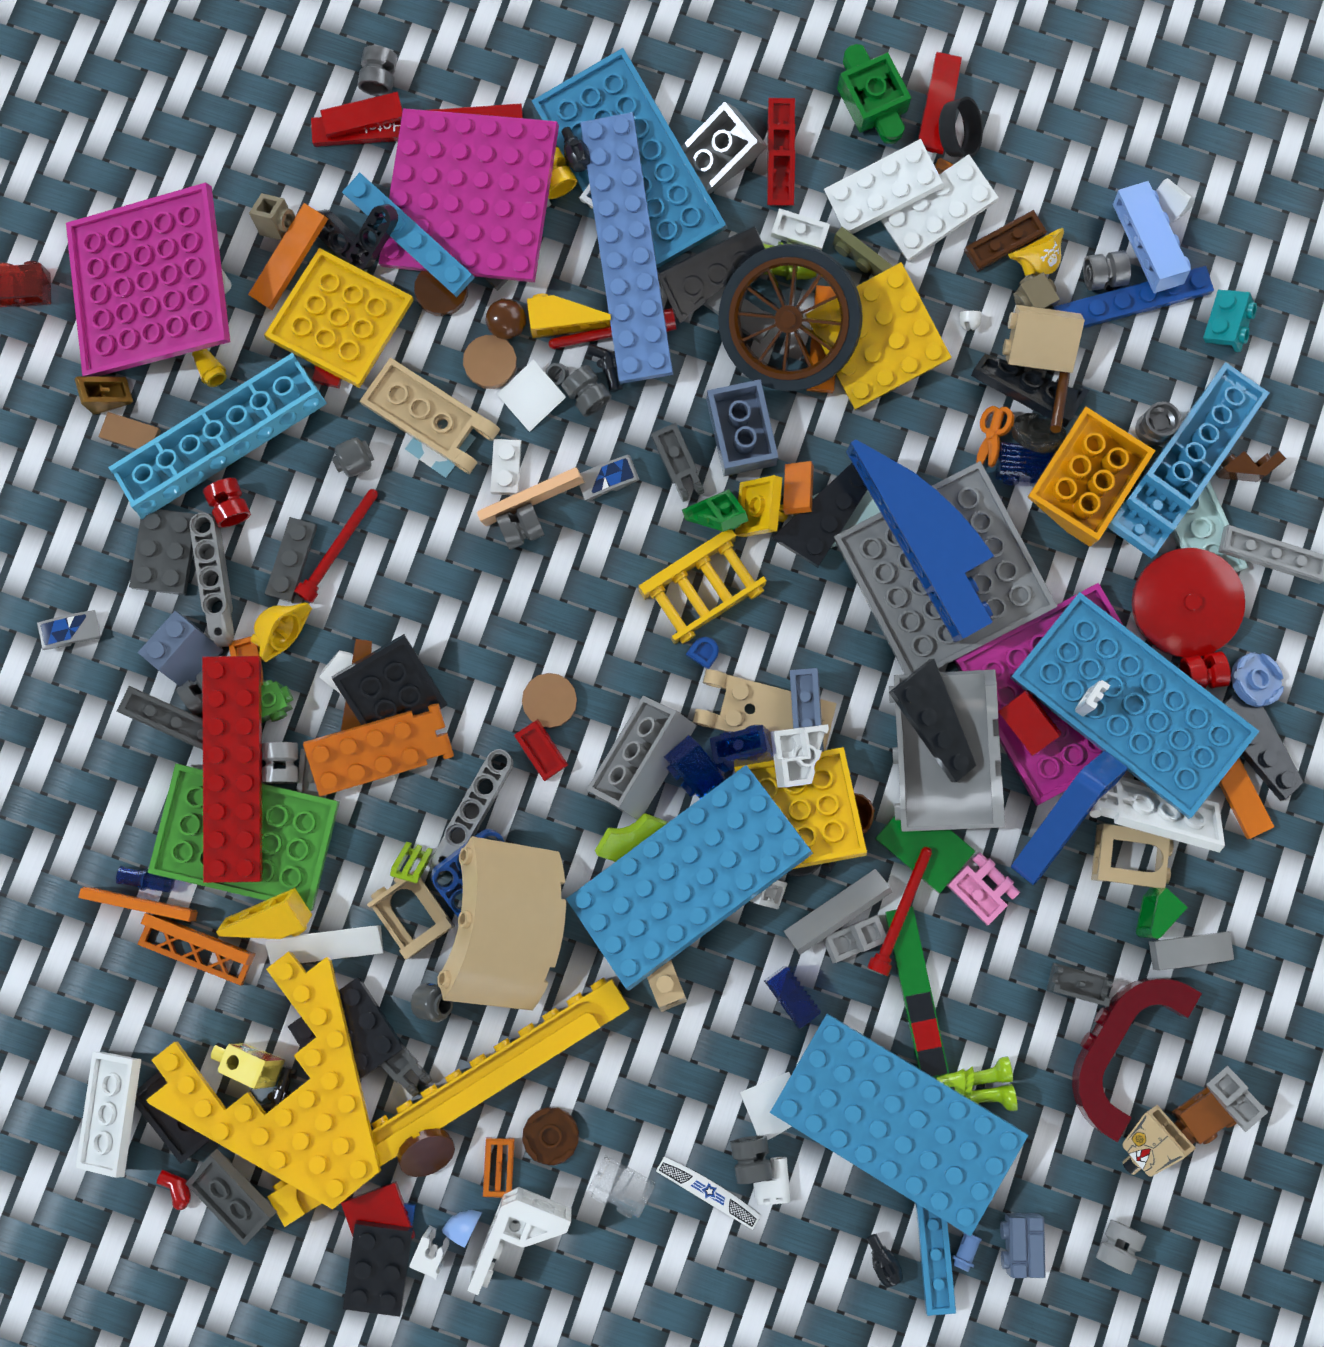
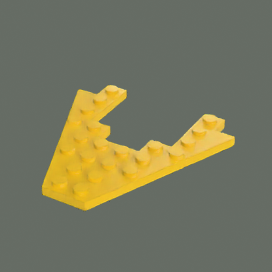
M288 951L266 970L316 1036L315 1039L293 1055L310 1079L267 1114L251 1092L244 1094L226 1109L182 1046L176 1041L152 1059V1062L165 1078L167 1084L146 1101L294 1188L334 1209L377 1175L381 1168L332 960L326 957L306 972L294 954Z

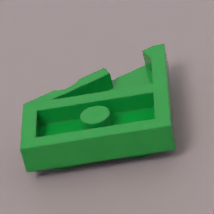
M729 489L682 509L686 521L723 532L736 529L741 524L749 521L746 511Z

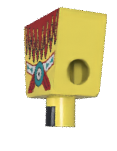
M217 1043L211 1052V1059L220 1062L218 1067L219 1073L253 1089L275 1087L285 1059L243 1043L228 1044V1046Z

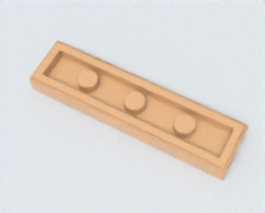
M572 468L479 510L477 515L480 521L485 526L497 522L496 517L507 512L515 514L519 507L529 503L533 506L585 482L579 470Z

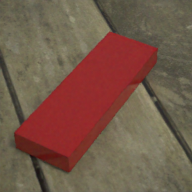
M398 92L323 109L320 112L327 138H333L399 122L402 119L403 110Z

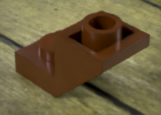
M1245 451L1237 457L1232 453L1221 463L1223 468L1216 473V476L1221 479L1258 482L1285 461L1286 458L1278 451L1273 456L1267 453L1257 462H1254Z

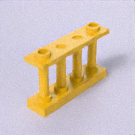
M733 530L719 533L638 586L644 600L649 596L652 599H656L676 629L677 633L672 635L671 638L674 644L679 641L682 644L688 642L696 636L694 633L696 630L745 598L749 597L752 600L764 592L762 587L767 582L765 577L763 576L755 582L733 550V542L736 539V534ZM718 552L720 555L724 554L746 587L734 596L730 594L710 564V557ZM694 567L702 570L723 601L722 604L711 611L708 610L687 578V572ZM671 582L678 583L700 616L699 619L686 626L664 593L666 590L664 587Z

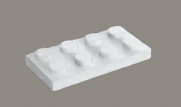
M919 139L825 188L824 191L841 227L854 234L944 188V185L922 140Z
M969 154L939 174L944 188L880 220L908 262L999 200V197Z
M106 1052L92 1053L76 1168L115 1178L125 1176L141 1059Z

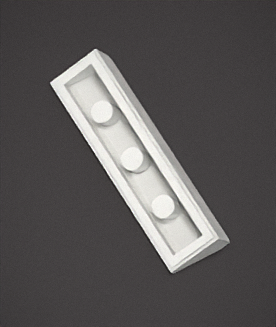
M381 925L303 934L295 937L287 936L282 939H266V947L271 965L288 951H291L300 963L322 961L326 957L332 960L384 953Z

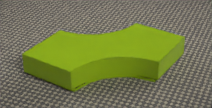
M644 813L635 823L627 827H609L596 847L595 852L599 857L616 862L666 825L668 821Z

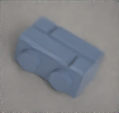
M1006 1213L1005 1221L1000 1223L1001 1238L1006 1241V1251H1001L1002 1269H1006V1273L1012 1278H1046L1044 1217L1038 1213Z

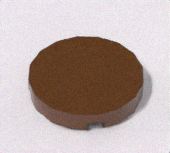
M422 270L415 281L414 293L419 305L427 313L434 316L451 315L464 306L468 297V286L456 297L432 274Z
M545 1107L537 1110L528 1118L523 1128L522 1142L526 1152L534 1161L555 1166L565 1162L574 1154L579 1142V1129L576 1120L569 1112L559 1107Z
M437 1128L425 1129L419 1132L420 1136L414 1139L411 1136L406 1139L397 1154L401 1170L408 1176L421 1177L433 1174L445 1167L453 1158L455 1152L454 1142L449 1133Z

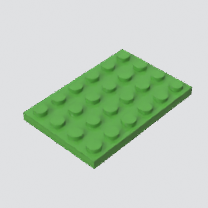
M175 764L148 873L265 901L296 888L308 909L313 911L340 801L262 783V881L203 883V769Z

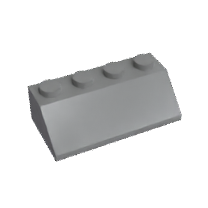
M642 696L586 790L638 820L648 809L697 725L676 710Z

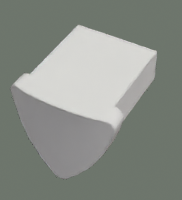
M1168 178L1163 180L1156 190L1161 209L1167 213L1170 223L1182 217L1194 205L1195 199Z

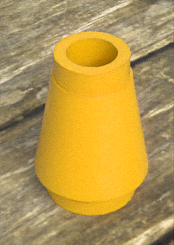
M207 348L192 352L201 381L204 384H207L209 387H216L226 380V368Z

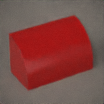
M1028 690L1019 694L998 711L1032 756L1062 734Z

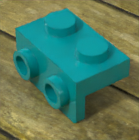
M1218 289L1203 337L1205 343L1232 345L1235 352H1241L1243 343L1246 344L1249 339L1250 320L1255 318L1257 312V304L1254 303L1250 292Z

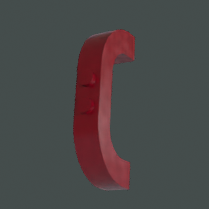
M1145 978L1134 981L1120 989L1111 998L1109 1007H1102L1095 1017L1097 1024L1093 1031L1088 1032L1082 1039L1080 1046L1083 1048L1076 1059L1072 1075V1088L1076 1104L1083 1117L1092 1127L1108 1138L1118 1142L1132 1118L1113 1106L1107 1099L1103 1090V1075L1136 1015L1148 1006L1162 1005L1178 1016L1189 1018L1202 995L1201 992L1179 981L1164 978Z

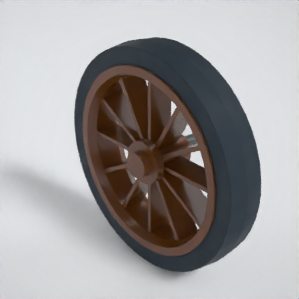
M784 244L769 247L754 254L735 271L722 294L718 323L721 340L729 358L745 376L753 381L761 379L762 386L771 389L797 391L824 383L845 366L858 344L863 315L857 287L839 262L825 252L810 246ZM787 265L793 266L789 305H787L772 271L773 268ZM798 266L814 271L818 276L798 305L794 306ZM765 272L768 273L781 302V308L751 287L754 281ZM821 277L824 278L836 296L801 311L800 307ZM749 290L776 310V315L741 311L747 291ZM836 298L838 299L841 321L803 318L804 313ZM741 315L775 319V324L744 338L740 319ZM802 322L840 325V331L834 346H831L805 327ZM777 326L779 329L778 333L760 358L757 357L748 346L746 340ZM799 328L830 350L822 360L814 365L798 331ZM784 332L786 333L783 369L765 363L763 359ZM792 332H794L808 364L806 368L787 370Z

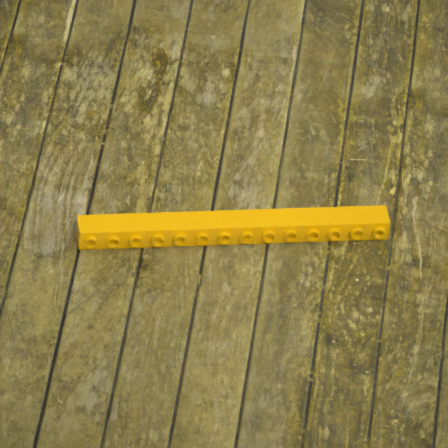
M605 977L590 986L593 990L590 993L582 996L579 992L566 1001L568 1006L563 1010L552 1009L542 1016L544 1022L534 1027L533 1023L528 1024L518 1031L520 1037L510 1042L506 1038L493 1047L496 1052L486 1057L483 1053L469 1062L471 1068L463 1073L460 1069H457L446 1076L447 1083L437 1088L433 1084L420 1093L423 1098L414 1104L410 1099L396 1108L398 1114L388 1119L387 1115H384L371 1124L374 1128L372 1129L380 1166L395 1158L399 1148L409 1137L412 1136L414 1139L420 1136L419 1132L422 1130L444 1127L599 1029L607 1022L629 1010L630 1006L614 980L606 981ZM282 1180L272 1186L275 1191L267 1196L273 1208L277 1211L276 1213L284 1227L322 1204Z

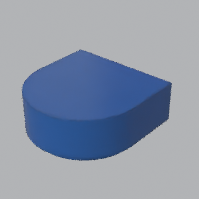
M709 637L698 638L692 644L686 656L705 669H710L718 656V645Z

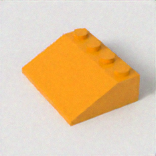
M1085 407L1029 493L1028 498L1067 533L1090 547L1099 541L1156 450L1093 410Z

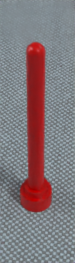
M673 309L664 310L667 331L676 330ZM611 327L553 338L549 341V347L551 349H558L611 338L612 330Z
M375 489L368 490L310 578L298 584L294 590V593L310 603H313L317 598V591L319 590L317 586L376 500L378 492Z
M923 847L921 849L879 954L876 953L874 958L871 957L867 968L885 976L889 975L892 968L890 965L892 960L890 955L932 855L931 848Z

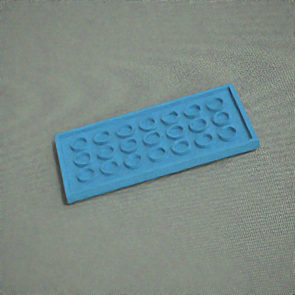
M624 48L532 100L533 106L541 120L558 122L559 130L556 146L561 150L563 156L564 138L561 133L563 128L570 127L574 136L583 142L580 122L633 112L657 268L727 229L726 223ZM571 168L580 188L584 192L589 185L588 170L575 172Z
M1081 592L1076 595L1010 677V679L1024 690H1028L1034 698L1100 750H1106L1127 766L1128 772L1188 819L1193 817L1259 733V730ZM1101 680L1111 685L1103 693V698L1097 702L1098 705L1093 711L1084 717L1075 712V708L1091 686Z
M745 765L567 897L566 900L624 987L629 991L811 856L813 852L748 766Z
M828 1013L825 1015L770 1111L777 1118L970 1237L1028 1137L1026 1132Z

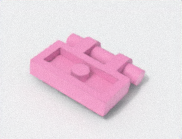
M979 852L972 859L979 866L978 870L974 872L966 865L947 886L986 925H989L1008 906L1000 897L1006 893L1011 899H1014L1020 891L1013 885L1014 881L1008 876L1005 877L995 867L996 864L990 858L987 859ZM986 875L997 884L994 890L982 880Z

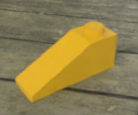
M545 293L527 298L532 338L586 332L611 327V314L555 295L548 296Z
M293 888L226 917L216 933L221 937L282 939L289 935L295 937L307 929L306 925L312 917V913L296 888Z

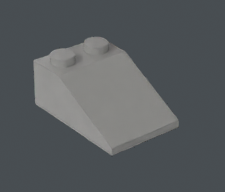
M726 102L681 146L708 194L748 167L768 147L734 106Z

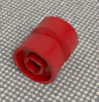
M236 478L221 479L204 488L203 493L208 505L214 507L212 514L219 528L237 525L251 516L245 499L240 498L242 491Z
M1222 651L1204 654L1203 658L1196 655L1184 657L1180 660L1179 669L1204 689L1207 686L1211 689L1229 686L1231 678L1230 667L1227 657Z

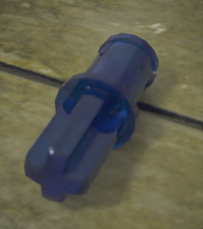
M120 866L116 874L117 884L140 887L142 891L152 889L169 893L175 884V879L150 874L148 869L141 871Z

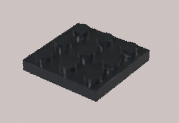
M405 634L331 676L361 725L412 711L413 716L428 712V706L439 703L440 709L447 706V702Z
M357 977L341 988L339 994L359 1079L361 1080L384 1062L397 1055L405 1047L361 978ZM302 1017L287 1026L301 1049L316 1038Z

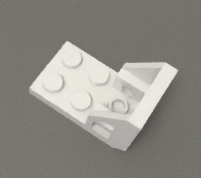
M520 1187L504 1194L471 1273L467 1291L478 1295L482 1286L488 1287L495 1265L492 1260L493 1258L499 1259L505 1244L504 1241L524 1248L567 1233L571 1223V1208Z

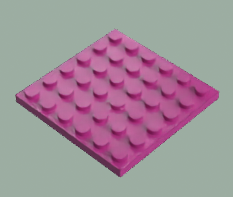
M403 108L389 199L473 276L535 282L559 124L557 121ZM391 237L388 238L380 252L379 265L381 267L427 271Z
M205 182L66 223L83 377H98L230 342L211 185Z
M1099 583L1081 592L1122 624ZM1076 595L1061 602L1056 608L954 661L959 671L995 669L998 711L1025 691L1010 677ZM1041 702L1039 704L1062 734L1033 756L998 712L1000 743L1036 806L1064 792L1078 773L1103 752Z

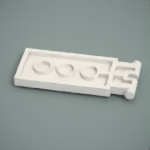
M1123 776L1112 789L1097 801L1090 811V816L1093 818L1100 816L1112 818L1114 823L1215 852L1220 853L1225 847L1219 803L1205 800L1193 817L1188 819L1141 781Z

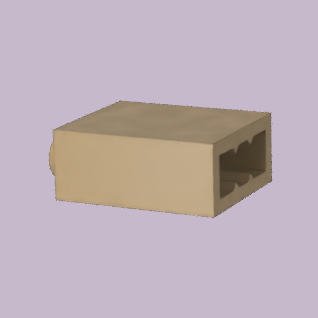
M1016 305L1015 313L1011 312L1009 316L1008 329H1011L1010 338L1004 341L1002 354L1006 355L1005 358L1010 365L1073 373L1085 319L1081 313Z

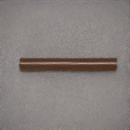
M1059 372L1050 430L1053 433H1059L1062 429L1070 379L1069 372Z

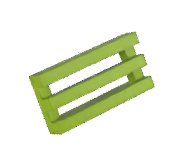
M406 842L391 867L390 876L418 883L432 857L433 849L427 848L426 852H424L421 845H417L413 849L411 848L412 843ZM408 855H410V858L407 861L405 867L403 868L402 872H400V869L404 864L406 858L408 857ZM417 858H421L413 875L409 874Z

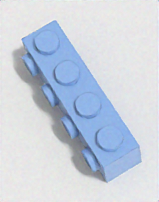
M1149 181L1118 190L1113 207L1153 293L1183 285L1191 270L1190 261L1186 256L1184 257L1180 249L1179 238L1176 234H1173L1170 228L1169 217L1161 209L1157 192L1152 189Z

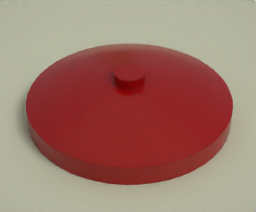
M1181 548L1158 556L1144 568L1134 586L1132 612L1140 633L1158 650L1177 657L1204 656V654L1213 653L1226 645L1236 634L1245 612V593L1238 574L1222 557L1204 549Z

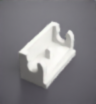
M429 1226L420 1240L409 1267L436 1279L445 1263L443 1258L449 1247V1238L446 1237L443 1241V1246L438 1248L436 1244L432 1243L436 1236L437 1228Z

